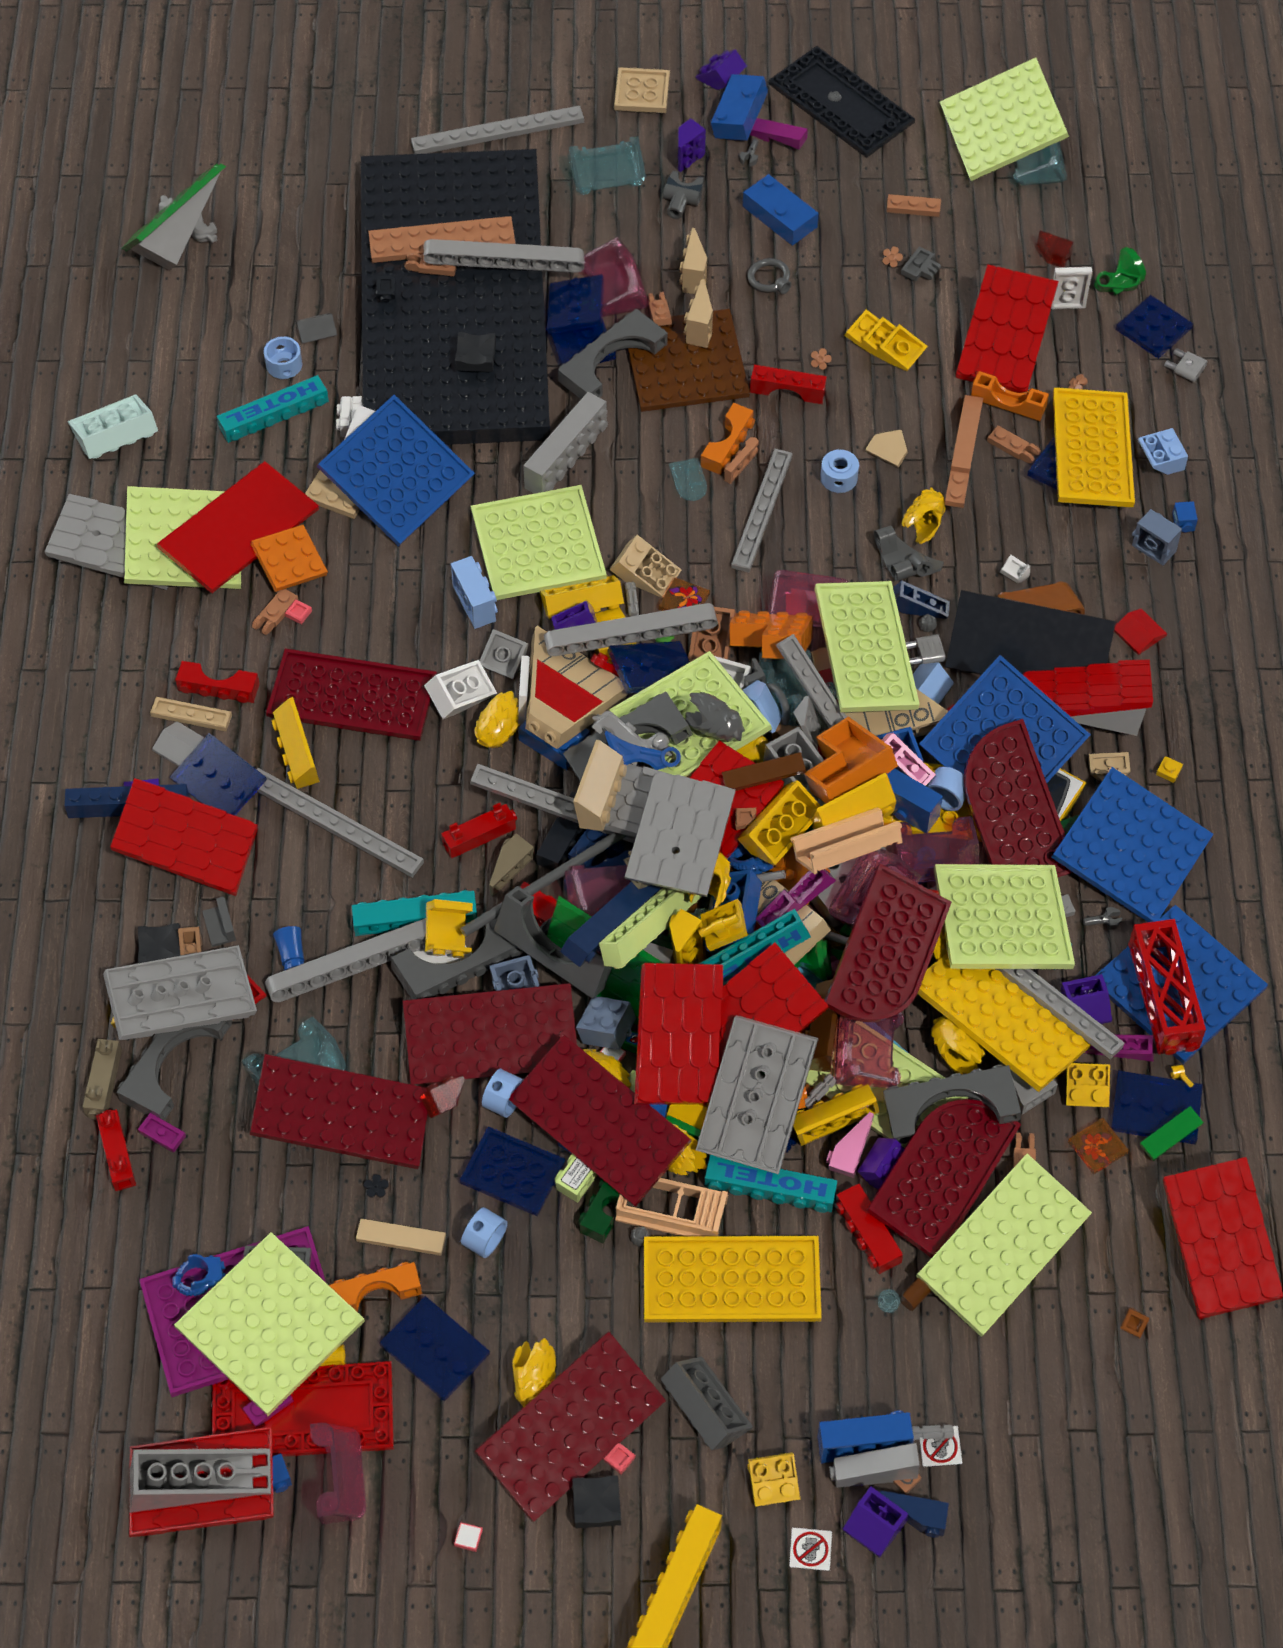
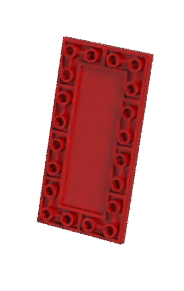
M264 461L158 542L157 548L209 592L214 593L257 559L251 546L253 540L299 526L319 510V505Z
M391 1361L319 1366L290 1395L293 1398V1402L257 1428L243 1411V1408L252 1401L230 1379L213 1384L212 1435L272 1427V1456L282 1453L283 1457L394 1450Z

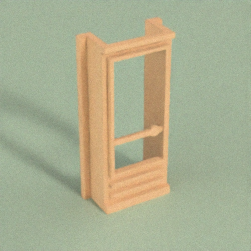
M877 807L792 837L791 842L794 846L795 859L812 873L817 874V870L821 871L879 850L881 847L892 845V843H902L900 829L902 824L896 821L884 826L882 810Z
M660 1178L652 1188L678 1193L673 1216L626 1206L628 1200L621 1194L619 1196L615 1221L639 1227L644 1226L648 1229L683 1237L719 1236L724 1206L728 1200V1192L726 1191L721 1192ZM683 1195L699 1198L694 1221L677 1217Z

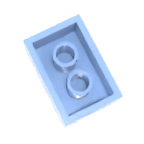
M470 556L450 563L453 588L474 629L495 622V613H498L495 605L497 599L494 591H490L488 588L489 582L486 576L483 577L481 574L482 569L479 562L475 563L473 557Z

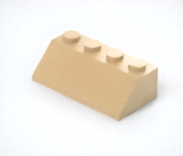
M596 740L573 803L580 828L603 831L605 824L609 823L610 811L615 806L617 792L621 790L622 777L626 776L627 765H624L622 755L600 740Z

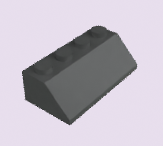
M702 1356L676 1362L661 1378L666 1390L672 1394L679 1408L684 1411L690 1419L692 1426L697 1429L705 1444L711 1450L726 1447L753 1428Z

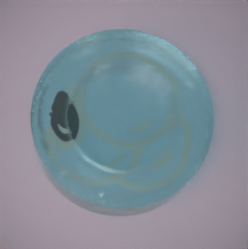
M891 1289L882 1291L878 1297L879 1308L886 1313L895 1312L900 1305L899 1294Z

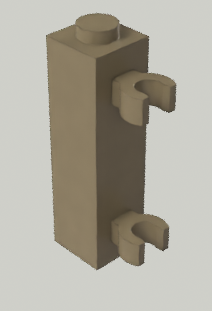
M97 1040L82 1107L85 1115L91 1119L97 1120L96 1115L109 1110L122 1053L119 1041Z

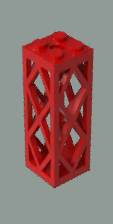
M1175 919L1134 924L1128 945L1158 1054L1172 1055L1179 1051L1193 1052L1200 1048L1206 1027ZM1166 947L1169 960L1156 948ZM1151 953L1169 969V973L1150 956ZM1151 965L1166 979L1163 989L1155 983ZM1170 983L1178 990L1182 1007L1167 994ZM1164 1000H1165L1169 1005H1171V1006L1183 1017V1020H1180V1019L1163 1003ZM1164 1013H1165L1177 1026L1167 1027V1023H1166V1019H1165Z

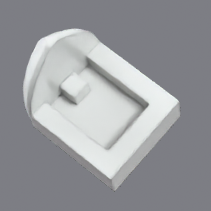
M1010 555L1000 573L1016 583H1021L1029 577L1030 565H1026Z

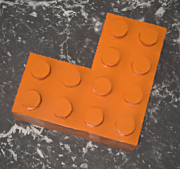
M744 610L736 613L730 622V646L762 647V658L784 659L776 645L792 634L795 635L805 652L813 639V616L807 613L788 615L787 612L769 614L767 611H760L758 614H753L750 611Z
M848 716L816 736L821 753L827 759L808 770L804 775L811 793L823 802L828 803L883 773L888 774L891 770L898 767L891 746Z

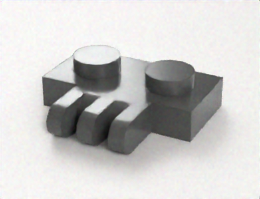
M919 246L901 269V275L916 282L920 276L932 280L941 268V265L933 261L935 253Z

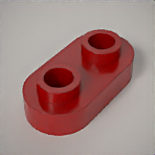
M601 652L598 654L593 653L590 659L592 663L619 677L624 675L626 671L623 668L624 664L615 659L613 662L608 660L609 657Z

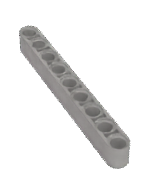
M429 239L424 242V261L428 264L581 272L584 270V251L580 248Z
M710 603L552 630L544 634V641L548 655L560 656L708 630L716 627L718 621L714 606Z
M426 918L268 977L265 985L273 1002H282L391 961V957L407 949H410L412 952L424 949Z

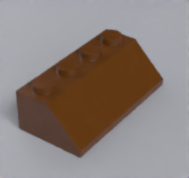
M833 979L816 984L815 990L824 1000ZM829 1008L811 1023L810 1030L806 1029L805 1035L818 1038L810 1070L831 1072L838 1013Z

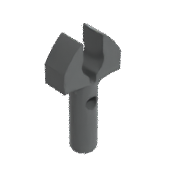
M757 139L752 140L748 152L741 151L740 162L743 166L748 158H750L749 167L757 164L758 155L754 154L759 143Z
M1107 907L1104 915L1083 918V925L1089 926L1105 923L1109 925V929H1116L1121 924L1122 918L1112 919L1111 916H1119L1121 911L1114 907Z

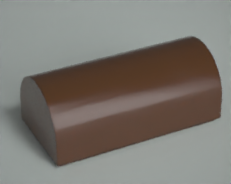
M918 1278L905 1291L899 1301L909 1311H913L927 1297L931 1290L924 1281Z

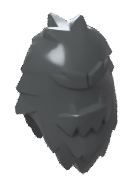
M705 692L690 693V701L700 711L686 713V722L692 728L715 739L726 740L727 742H731L734 739L741 741L742 732H745V729L737 711L732 710L724 701L714 695Z

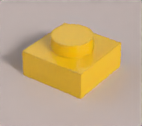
M1165 756L1156 775L1174 783L1182 770L1183 764Z

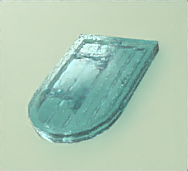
M698 458L669 464L676 489L682 498L696 501L705 496L707 482Z

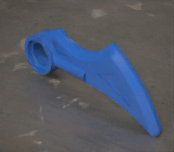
M605 731L609 747L623 756L624 765L633 762H644L655 770H660L666 767H674L681 760L680 752L674 747H666L660 751L637 746ZM668 751L676 753V760L672 763L665 760V754Z

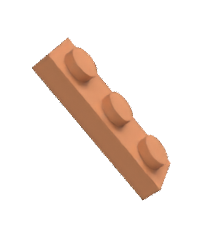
M888 194L887 212L940 216L941 199Z

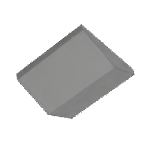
M493 629L481 656L480 663L486 669L514 679L521 668L522 656L526 655L528 643Z
M805 696L793 713L802 731L817 750L818 741L816 736L820 735L822 722L810 697Z
M177 721L163 729L152 750L184 770L204 748L208 740Z

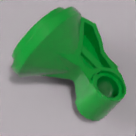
M1128 247L1120 249L1117 271L1115 273L1100 272L1094 282L1096 290L1099 292H1114L1116 296L1123 291L1135 290L1141 282L1145 281L1146 270L1137 252ZM1099 279H1106L1108 284H1101Z
M823 938L794 965L797 968L802 966L812 972L822 982L828 981V978L832 977L828 942L823 940Z

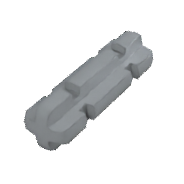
M627 582L625 590L628 614L630 617L639 615L636 585L634 582Z
M827 1074L823 1078V1082L820 1081L809 1093L810 1095L805 1099L806 1109L813 1108L814 1103L818 1102L829 1091V1087L832 1088L837 1081L831 1074Z
M932 1425L922 1426V1428L912 1426L914 1440H919L921 1437L923 1439H941V1437H944L945 1439L953 1438L954 1436L953 1425H944V1427Z

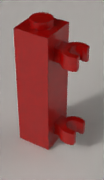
M497 803L492 806L493 810L460 825L457 822L450 825V830L441 833L442 844L451 859L515 830L517 816L514 810H510L507 804L501 806V803Z
M117 1109L105 1110L101 1114L96 1115L115 1191L137 1186Z

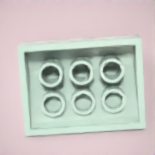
M136 394L68 421L70 428L89 459L98 458L108 451H116L123 445L133 444L140 438H148L155 432H158L151 410Z

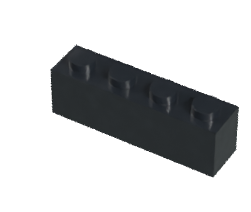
M571 792L569 797L575 798L576 793ZM558 816L536 854L537 865L553 871L569 861L568 854L578 842L579 836H582L586 829L580 828L579 823Z

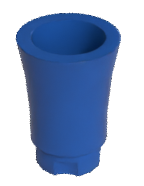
M288 926L276 930L273 933V937L277 944L284 970L304 964L301 928Z

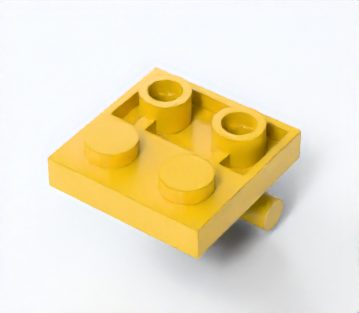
M738 899L701 914L703 928L698 931L701 937H705L706 947L709 951L748 936L742 904Z
M1070 1064L1066 1069V1106L1109 1107L1110 1065Z
M793 1452L748 1459L749 1464L747 1466L751 1477L755 1507L800 1499Z

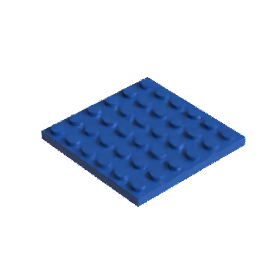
M395 395L386 401L317 465V468L398 546L475 474Z
M999 655L919 745L942 766L953 768L964 774L970 753L985 735L997 727L1023 719L1046 783H1048L1091 734L1006 659Z
M1111 767L1051 858L1145 921L1156 922L1201 855L1213 833Z
M1174 905L1157 921L1175 919L1206 1027L1199 1049L1193 1052L1179 1051L1172 1054L1184 1064L1265 991L1268 984L1178 906ZM1128 946L1096 975H1103L1109 992V999L1149 1035H1153ZM1166 947L1156 948L1169 960ZM1151 953L1150 956L1169 973V969ZM1151 965L1155 983L1163 989L1166 979ZM1170 983L1167 994L1182 1007L1178 990ZM1164 1000L1163 1003H1164L1180 1020H1183V1017H1182L1171 1005H1169V1004ZM1164 1013V1016H1165V1019H1166V1023H1167V1027L1177 1026V1025Z

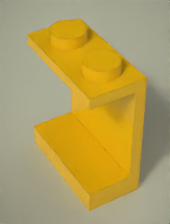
M438 899L426 903L425 952H433L434 956L452 954L453 958H463L465 954L472 952V948L465 947V936L460 928L465 926L466 914L473 911V903Z

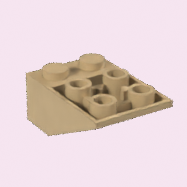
M692 228L691 235H687L686 239L688 247L684 248L683 259L685 260L680 264V272L683 274L680 275L679 284L682 285V292L694 294L696 285L699 286L701 279L705 280V284L707 282V256L695 228Z
M701 279L699 286L696 285L695 298L690 301L689 313L686 312L684 317V323H686L684 335H686L687 344L707 348L712 336L713 309L705 280Z
M636 535L626 544L610 568L623 581L634 582L636 587L661 598L666 595L681 572L678 566L639 535Z

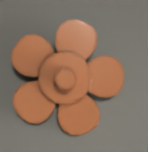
M892 247L891 251L889 249L883 251L886 257L882 261L885 265L890 263V266L895 268L898 266L897 261H902L903 255L898 253L899 249L897 247Z
M821 348L819 353L817 351L812 352L811 357L815 360H812L811 365L814 368L819 366L821 370L827 368L826 363H830L832 358L830 355H826V349Z
M1080 374L1076 379L1072 378L1069 381L1070 386L1068 388L1083 389L1082 386L1086 385L1088 380L1084 378L1083 374Z

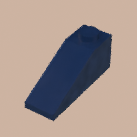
M902 580L893 587L899 612L919 616L929 614L935 618L943 619L949 617L950 601Z
M886 1491L880 1492L908 1513L907 1523L919 1532L926 1533V1536L932 1538L944 1536L949 1503Z

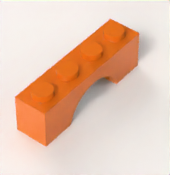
M981 371L978 372L974 380L971 396L983 398V403L1041 421L1046 410L1049 396L1048 393L1033 388L1024 393L1009 391L999 383L996 376Z
M736 403L732 404L725 416V428L731 434L723 441L708 443L701 455L702 468L720 475L722 474L726 464L731 462V457L737 454L739 444L745 441L748 429H752L754 426V410Z
M404 1262L391 1269L381 1268L376 1273L368 1275L359 1274L353 1279H340L329 1285L357 1312L363 1297L373 1290H390L401 1300L422 1294L415 1262Z

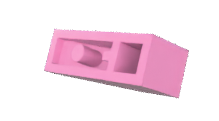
M894 733L886 734L883 737L882 741L893 749L898 767L895 769L925 786L934 778L936 774Z
M869 1112L835 1146L834 1151H829L826 1163H829V1170L854 1178L874 1119V1113Z

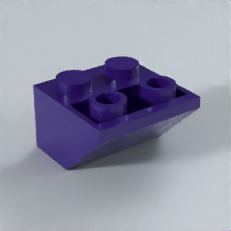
M736 49L732 51L726 50L720 55L715 54L709 59L710 63L700 68V73L696 78L706 85L719 90L727 86L732 74L739 75L747 65Z
M689 119L678 127L679 172L689 168L692 163L705 155L706 129L693 119Z
M587 600L552 616L555 630L597 623L594 609Z
M1102 974L1062 983L1060 993L1100 1024L1112 1022L1109 992Z
M878 1138L859 1168L858 1173L869 1185L879 1190L903 1152V1146L896 1139Z
M870 1487L855 1507L843 1531L880 1558L906 1524L908 1513L873 1487Z

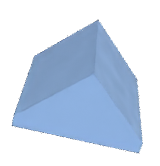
M939 662L920 664L913 673L916 689L938 704L954 684Z

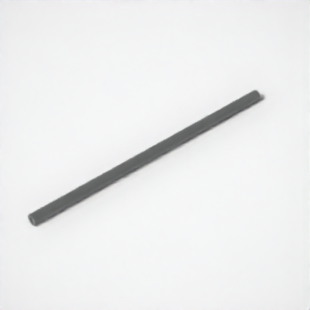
M613 832L523 890L534 895L628 835ZM503 902L461 927L462 934L467 937L497 918Z

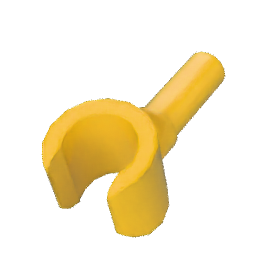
M1183 1065L1171 1066L1173 1071L1171 1072L1172 1079L1181 1078L1190 1088L1193 1087L1194 1084L1185 1075Z

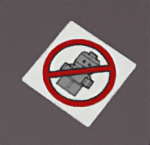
M953 1426V1438H920L924 1467L962 1464L958 1426Z
M792 1528L789 1566L829 1571L832 1531Z

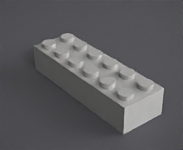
M590 392L585 394L523 465L526 490L534 494L551 491L554 489V485L564 478L567 470L575 465L576 460L584 455L587 447L595 442L599 433L606 429L608 425V411L605 400Z

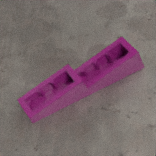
M757 118L750 135L766 142L774 139L800 150L807 140L808 129Z
M826 869L817 870V874L809 870L789 892L784 889L756 920L764 927L793 909H796V911L800 910L836 881L835 878Z
M1115 1035L1125 1044L1113 1057L1154 1062L1155 1042L1153 1035ZM1092 1045L1084 1052L1105 1056Z

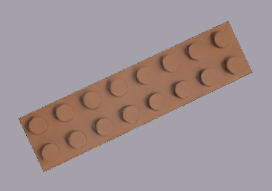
M511 216L369 231L372 263L407 259V254L410 252H418L422 255L424 254V242L429 239L515 244Z

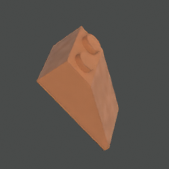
M714 607L718 624L712 629L692 632L688 662H692L709 651L713 656L728 660L731 649L730 622L737 613L735 609Z

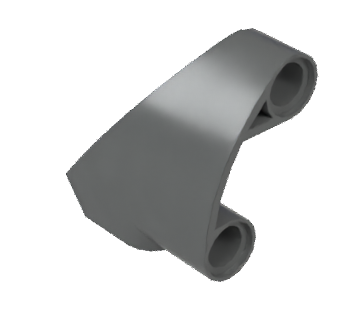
M891 525L874 531V538L882 559L896 581L917 574L919 576H927L941 571L944 565L943 561L927 557L908 546L896 535Z

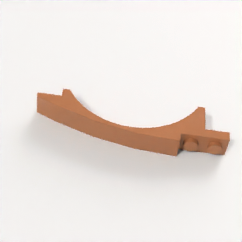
M965 395L945 499V505L963 508L965 504L983 398Z

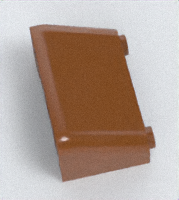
M1062 581L1013 592H1002L998 595L1000 598L1085 614L1083 604L1068 583Z

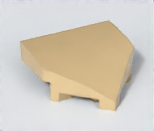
M902 430L874 435L866 448V452L899 468L908 453Z
M1129 752L1088 755L1090 775L1100 782L1103 781L1111 767L1125 776L1130 773Z

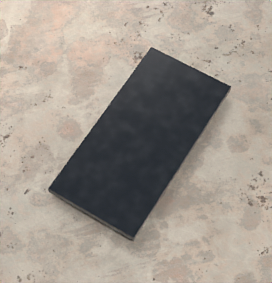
M815 46L768 80V84L865 158H868L915 123L913 116L818 46ZM838 91L842 97L840 101L828 99L830 92Z
M961 590L945 667L983 674L999 655L1006 659L1021 674L1027 671L1054 670V668L1086 667L1090 664L1107 663L1116 621Z

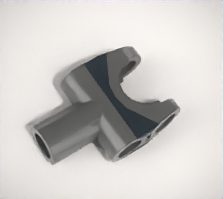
M674 170L671 173L663 191V198L671 200L667 209V214L671 218H681L687 204L699 205L703 192L704 177L699 176L692 183H684L679 180V171Z

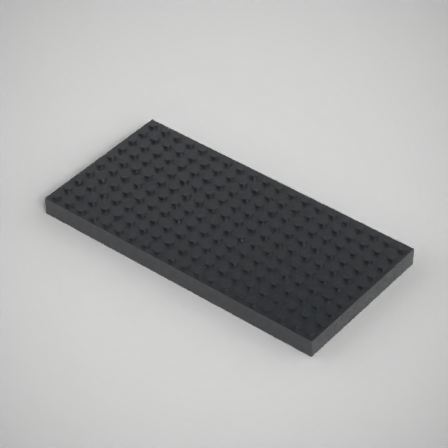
M536 149L361 156L363 407L377 411L395 395L446 445L545 441L550 436L542 270L457 266L455 276L419 273L418 271H410L405 268L407 259L372 263L369 231L511 216L515 244L541 246ZM395 275L396 299H391V301L377 299V276ZM458 332H465L471 335L495 334L496 347L493 372L456 370L455 358Z

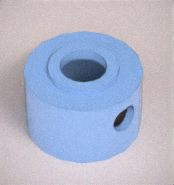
M277 337L266 344L264 358L266 369L270 375L279 379H288L300 372L302 357L297 341L289 337ZM279 345L284 346L282 349H276Z
M840 449L828 452L823 457L820 477L821 483L826 489L836 493H845L856 486L859 472V462L856 456L849 451ZM839 465H841V466H845L846 468H844V469H837V468L834 467V466H839ZM836 481L842 482V484H841V485H837V484H835V482H836Z
M938 767L934 772L936 775L927 784V787L943 795L942 809L957 811L962 807L966 799L964 774L950 767Z
M500 1068L488 1082L483 1094L482 1106L505 1118L509 1117L516 1109V1106L509 1101V1098L523 1082V1079Z
M483 1207L479 1209L468 1223L462 1235L461 1244L479 1256L486 1258L495 1250L503 1238L507 1228V1221Z

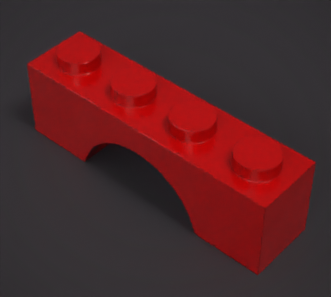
M754 365L750 393L768 396L774 390L788 389L798 393L804 402L823 404L827 376Z
M181 661L175 679L178 691L183 693L219 697L223 700H237L242 703H254L260 685L258 673L238 670L230 678L215 680L203 673L201 664Z

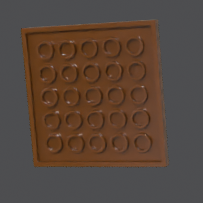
M730 309L713 311L712 336L707 348L686 343V335H684L686 323H684L685 315L671 316L672 324L660 326L668 333L667 345L656 354L641 348H627L641 412L750 397Z

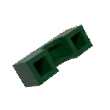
M602 1179L598 1187L600 1189L599 1192L591 1197L588 1204L590 1207L587 1213H582L578 1224H580V1233L604 1244L613 1228V1217L605 1214L603 1209L611 1204L617 1205L620 1194Z

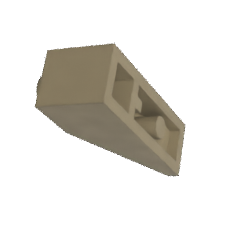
M517 833L512 838L506 839L503 843L489 884L491 896H495L535 857L534 847Z

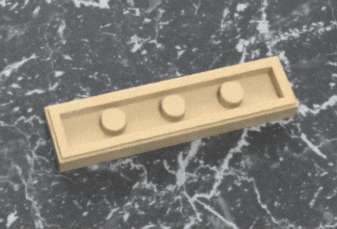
M156 697L150 712L151 717L221 731H227L232 717V712L161 697Z
M360 1219L356 1241L442 1256L446 1233Z

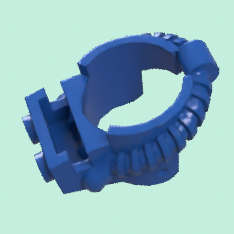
M743 845L738 846L727 859L736 870L752 869L756 875L773 868V865L750 854ZM744 854H747L749 857L748 860L743 861L735 859Z
M198 1254L188 1256V1260L183 1262V1265H180L175 1274L176 1276L172 1278L173 1287L177 1288L183 1295H190V1297L206 1293L209 1288H213L226 1276L223 1273V1269H225L224 1261H221L220 1257L212 1255L209 1257H203ZM201 1268L208 1271L204 1279L192 1282L191 1287H187L181 1282V1278L190 1269Z

